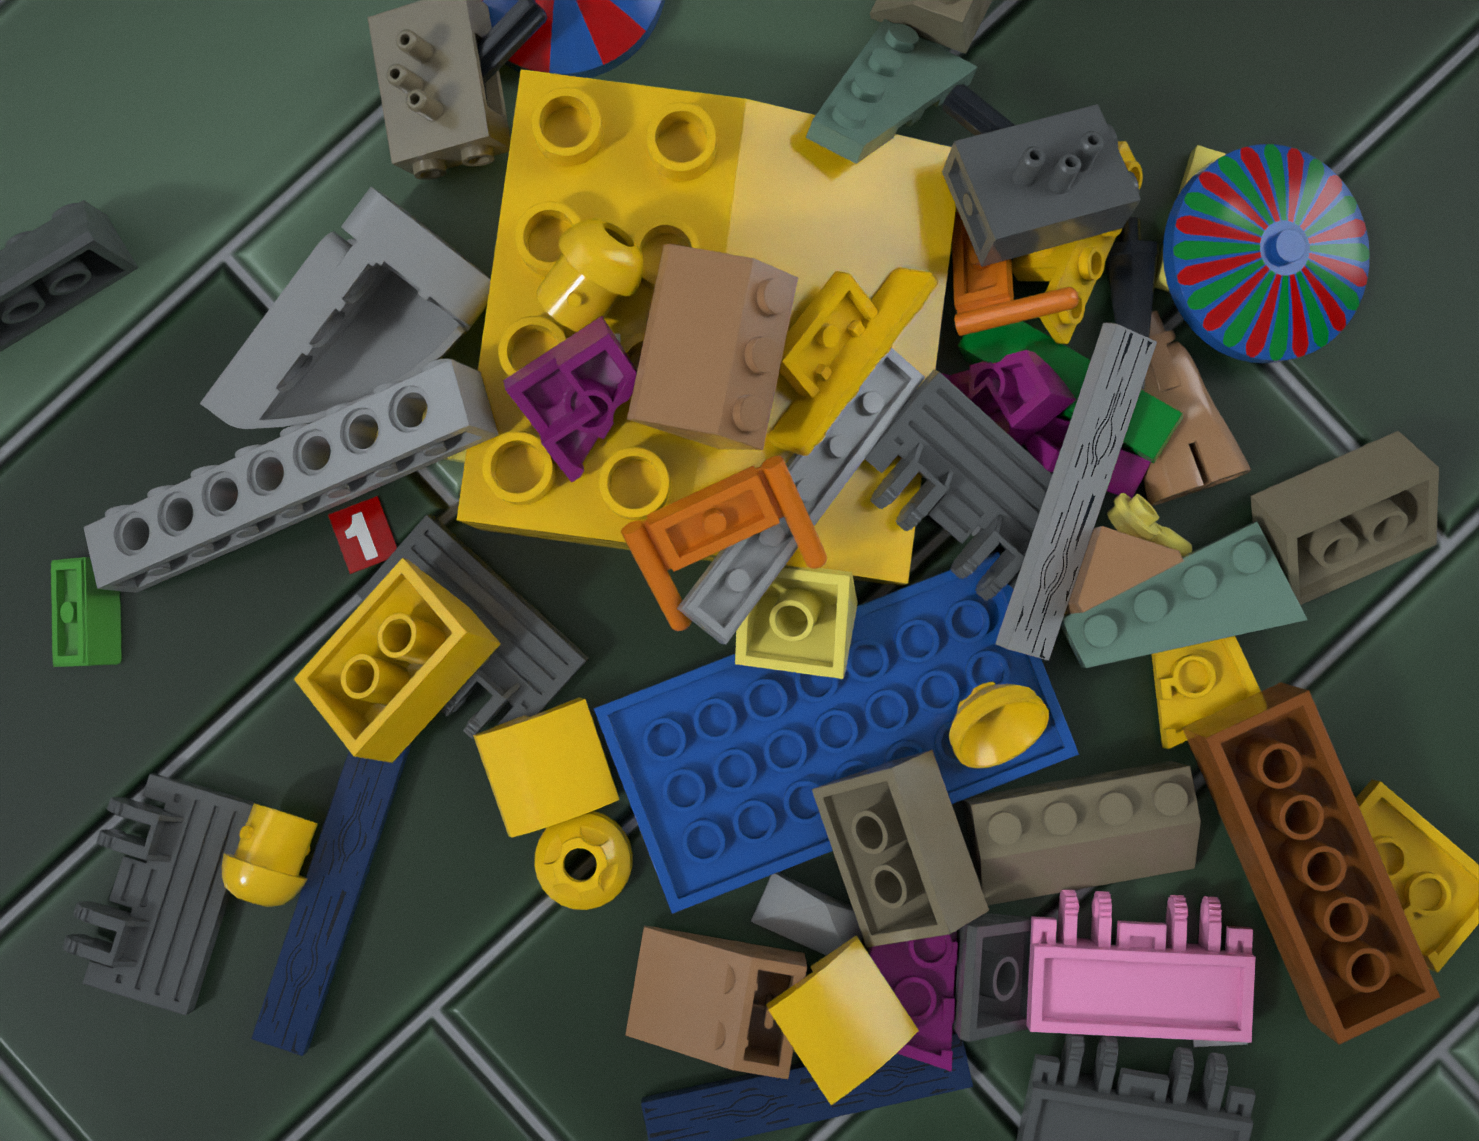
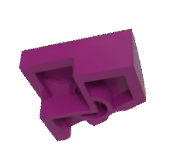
M601 316L503 381L507 393L539 433L544 448L568 479L573 482L580 478L584 472L582 463L598 437L604 439L614 424L613 415L616 408L628 401L632 395L637 370Z

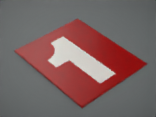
M378 496L328 515L350 574L386 561L397 549Z

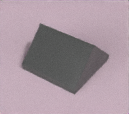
M985 913L957 930V965H955L954 980L955 1010L952 1026L961 1040L971 1042L1028 1029L1026 1020L1031 917Z

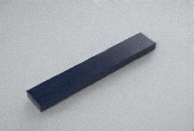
M412 742L393 763L354 757L350 751L348 752L306 876L307 881L302 887L251 1039L300 1056L308 1052Z
M952 1029V1071L896 1053L869 1078L833 1105H830L803 1062L790 1066L788 1080L751 1073L642 1097L641 1106L648 1140L730 1141L971 1088L973 1083L964 1043L958 1037L955 1029Z

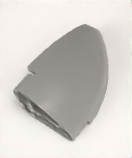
M371 186L341 226L355 239L351 238L346 241L333 231L318 243L200 404L228 425L241 429L286 427L317 421L326 416V411L329 408L338 404L356 403L373 395V390L377 386L386 382L404 381L422 373L421 368L425 364L442 359L447 355L487 307L491 278L401 206Z

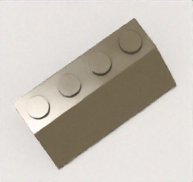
M1167 761L971 796L962 800L973 866L987 905L1060 893L1062 890H1077L1195 868L1201 820L1191 767L1189 765Z

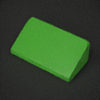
M90 557L52 560L53 667L119 664L122 659L120 591L97 589Z

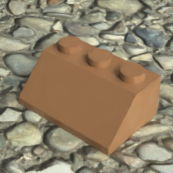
M675 244L664 245L627 419L717 449L763 450L798 277L755 258Z

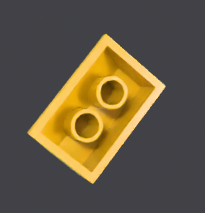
M402 558L298 673L294 680L354 757L393 763L501 643L470 607L411 561Z

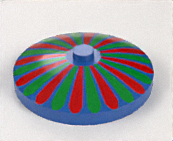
M1259 144L1234 150L1199 170L1181 190L1170 211L1163 240V263L1171 297L1179 313L1194 333L1215 350L1229 357L1251 363H1277L1313 353L1332 341L1346 327L1361 302L1367 284L1370 258L1369 241L1363 216L1356 200L1340 177L1328 166L1310 154L1283 145Z

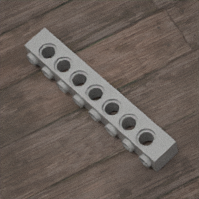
M445 358L431 361L421 368L422 373L404 381L383 383L374 388L373 395L356 403L350 402L335 405L326 411L325 417L310 424H297L287 427L280 432L279 438L264 445H251L241 448L235 452V458L225 463L200 467L191 472L190 479L176 485L154 488L147 493L148 498L133 505H120L108 509L105 512L104 518L83 527L97 589L140 592L498 436L481 372L453 359ZM427 407L426 417L422 421V414ZM377 431H378V436H377V439H376V441H375V435H376V433H377Z

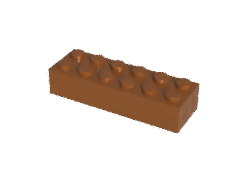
M1280 682L1183 727L1184 734L1309 1021L1340 1045L1439 998V992L1310 691Z

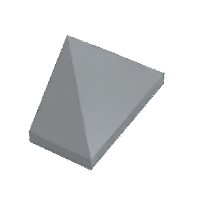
M780 873L770 876L751 919V922L824 955L830 954L854 936H857L860 942L863 938L852 905Z

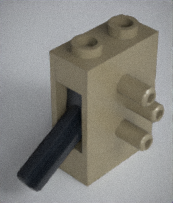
M420 0L368 17L393 165L413 174L417 179L432 180L446 175V169L459 165L472 167L487 165L495 160V155L509 152L511 138L499 69L546 22V12L536 0H519L493 28L491 26L488 6L481 0Z

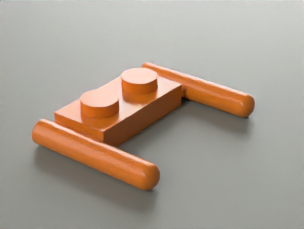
M956 207L952 236L954 306L957 310L955 326L959 336L1071 310L1078 305L1079 296L1072 287H1065L1014 300L1012 259L981 267Z
M782 456L768 458L756 469L753 465L648 514L647 519L644 521L630 522L621 530L623 538L667 621L675 631L686 630L691 625L692 620L677 609L683 600L667 570L672 569L675 572L779 524V519L782 517L785 518L806 565L811 569H818L827 562L825 549Z

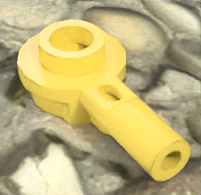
M1120 493L1114 499L1115 506L1107 512V515L1117 531L1178 550L1182 557L1192 552V544L1170 528L1156 523L1159 519L1157 512L1142 496L1136 494L1131 498L1124 493Z

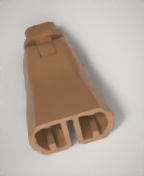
M1153 311L1151 315L1149 338L1157 341L1146 373L1144 391L1182 412L1183 419L1156 462L1150 463L1143 476L1147 500L1151 506L1231 481L1251 471L1233 434L1208 393L1193 358L1178 341L1173 342L1176 337L1173 330L1165 331L1158 311Z

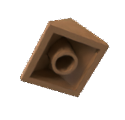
M1104 526L1094 528L1065 614L1083 613L1184 560L1178 550Z

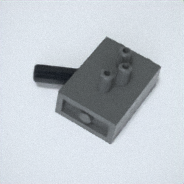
M956 85L945 98L942 104L943 111L974 135L954 141L942 173L981 267L1121 229L1141 201L1138 181L1135 175L1127 170L1118 150L1116 132L1110 124L1106 123L1098 104L1015 125L965 85Z

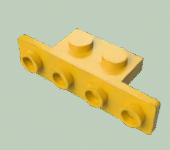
M1118 141V150L1127 170L1135 175L1140 190L1143 179L1142 168L1135 160L1127 142ZM1122 228L1013 259L1012 272L1018 281H1049L1046 292L1065 287H1072L1077 291L1079 302L1074 309L1039 317L1056 344H1068L1077 324L1081 322L1085 312V305L1096 281L1103 273L1106 258L1116 236L1121 233Z
M898 267L890 274L871 300L850 273L840 271L833 273L786 335L779 372L799 395L768 435L769 441L775 447L807 456L823 440L829 427L848 402L857 395L860 386L881 358L890 351L894 341L912 317L921 310L925 300L938 284V281L931 272Z

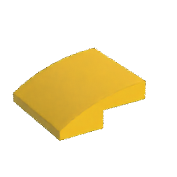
M578 697L531 717L521 716L473 735L508 836L511 838L565 822L620 800L586 699Z
M854 936L810 967L813 971L811 974L766 1004L768 1011L830 1105L836 1103L869 1078L901 1050L919 1031L857 936Z

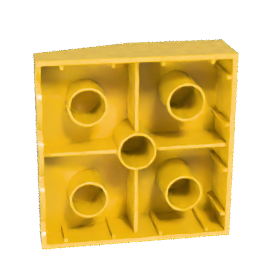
M521 69L478 366L498 436L466 450L457 520L482 531L630 550L621 534L622 528L628 523L637 520L644 521L647 519L648 514L753 465L756 469L768 458L782 456L785 463H787L794 454L793 452L775 447L768 439L769 433L799 395L779 372L763 450L717 449L628 420L631 395L628 401L616 408L613 415L614 424L604 439L598 437L582 463L584 472L581 477L573 482L568 479L542 445L537 430L505 390L503 380L576 333L557 322L544 310L537 299V289L562 254L559 249V237L566 230L582 221L597 218L615 224L629 234L642 251L643 274L637 292L627 297L621 295L604 319L614 334H620V344L636 370L639 365L663 246L675 244L755 258L798 277L787 333L835 271L850 273L870 300L890 274L898 267L931 272L938 281V284L925 300L921 310L912 317L891 347L926 379L936 369L956 204L942 173L952 147L895 134L893 139L855 164L806 138L812 120L815 117L813 114L745 98ZM897 456L883 473H880L864 459L814 526L827 554V562L821 568L852 572L853 580L896 586L908 584L915 527L908 532L904 531L896 524V520L902 508L920 489L922 476L917 473L897 498L886 508L879 509L870 500L874 490L877 489L878 485L882 483L883 479L902 459L901 457ZM799 548L785 565L800 568L808 567ZM720 551L701 560L713 561Z

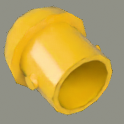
M597 218L579 222L559 237V249L562 254L537 289V299L544 310L557 322L578 332L601 316L605 319L621 295L627 297L637 292L643 274L642 251L631 236L615 224Z
M254 803L246 825L240 830V841L235 854H223L222 879L225 888L241 900L265 907L285 905L291 901L307 881V878L300 876L299 872L305 856L310 852V843L318 823Z

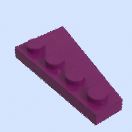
M957 930L949 935L870 947L868 954L919 1030L897 1054L952 1071L953 1051L951 1046L955 1010L954 980L955 965H957Z

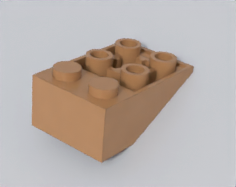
M644 925L625 1035L731 1070L788 1080L793 1047L768 1011L766 1004L805 978L807 970L805 954Z

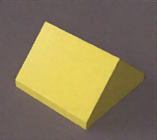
M784 566L736 630L735 664L843 679L846 672L858 604L852 572L824 568L811 569L809 567Z

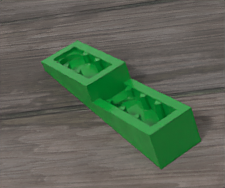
M1023 321L963 336L958 347L965 362L971 365L983 361L990 363L1000 362L1006 355L1024 350L1035 352L1059 375L1076 398L1071 405L1059 414L1071 421L1091 360L1063 344H1056L1053 338ZM1141 389L1122 448L1155 463L1183 419V413Z

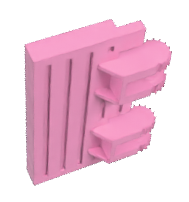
M1062 890L1060 892L1057 942L1056 918L1031 916L1026 1026L1030 1032L1252 1043L1256 959L1252 955L1253 929L1250 927L1226 926L1225 950H1220L1222 910L1218 897L1203 896L1200 903L1198 944L1186 943L1188 907L1184 895H1170L1168 897L1165 924L1117 921L1116 945H1111L1112 899L1109 892L1095 891L1091 906V939L1077 938L1079 901L1075 890Z

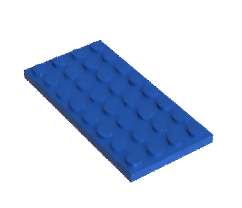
M999 551L988 555L981 565L967 578L960 579L952 570H949L857 606L846 672L843 679L735 664V654L594 708L672 914L833 851L812 789L889 761L933 750L951 804H954L1079 755L1041 658L1012 651L995 644L1014 589L1007 584L996 596L988 599V601L979 596L975 589L979 583L978 581L1000 557ZM994 682L995 685L1016 684L1029 687L1035 691L1049 710V720L1044 732L1031 747L1012 760L989 768L977 769L961 764L953 751L949 733L959 703L966 699L975 687L984 683Z

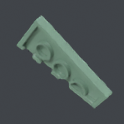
M884 19L813 118L806 138L857 164L893 139L898 128L902 125L907 124L911 126L921 119L925 109L931 105L935 107L940 106L956 85H970L978 67L919 37L917 32L911 27L901 23H892Z
M1253 522L1183 556V562L1083 613L1064 615L1061 628L1081 668H1089L1308 619L1258 522Z

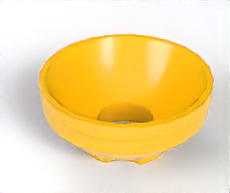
M994 682L979 685L958 705L949 733L953 751L961 764L971 768H989L1005 763L1026 751L1042 735L1049 720V710L1042 699L1029 687L1016 684L995 685Z
M591 811L547 827L541 835L535 851V870L542 889L560 905L577 910L601 907L612 901L628 882L633 867L632 847L625 831L615 820L596 811ZM583 848L594 855L597 868L592 877L586 880H577L566 872L564 862L566 855L571 850Z

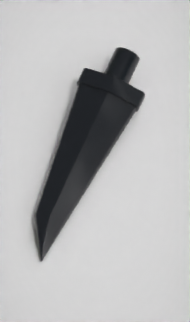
M1129 217L1119 234L1120 242L1113 243L1105 261L1115 324L1149 338L1159 246L1156 241L1141 240V220L1137 217ZM1144 379V382H1143V385H1142V390H1143V391H1144V387H1145V379Z

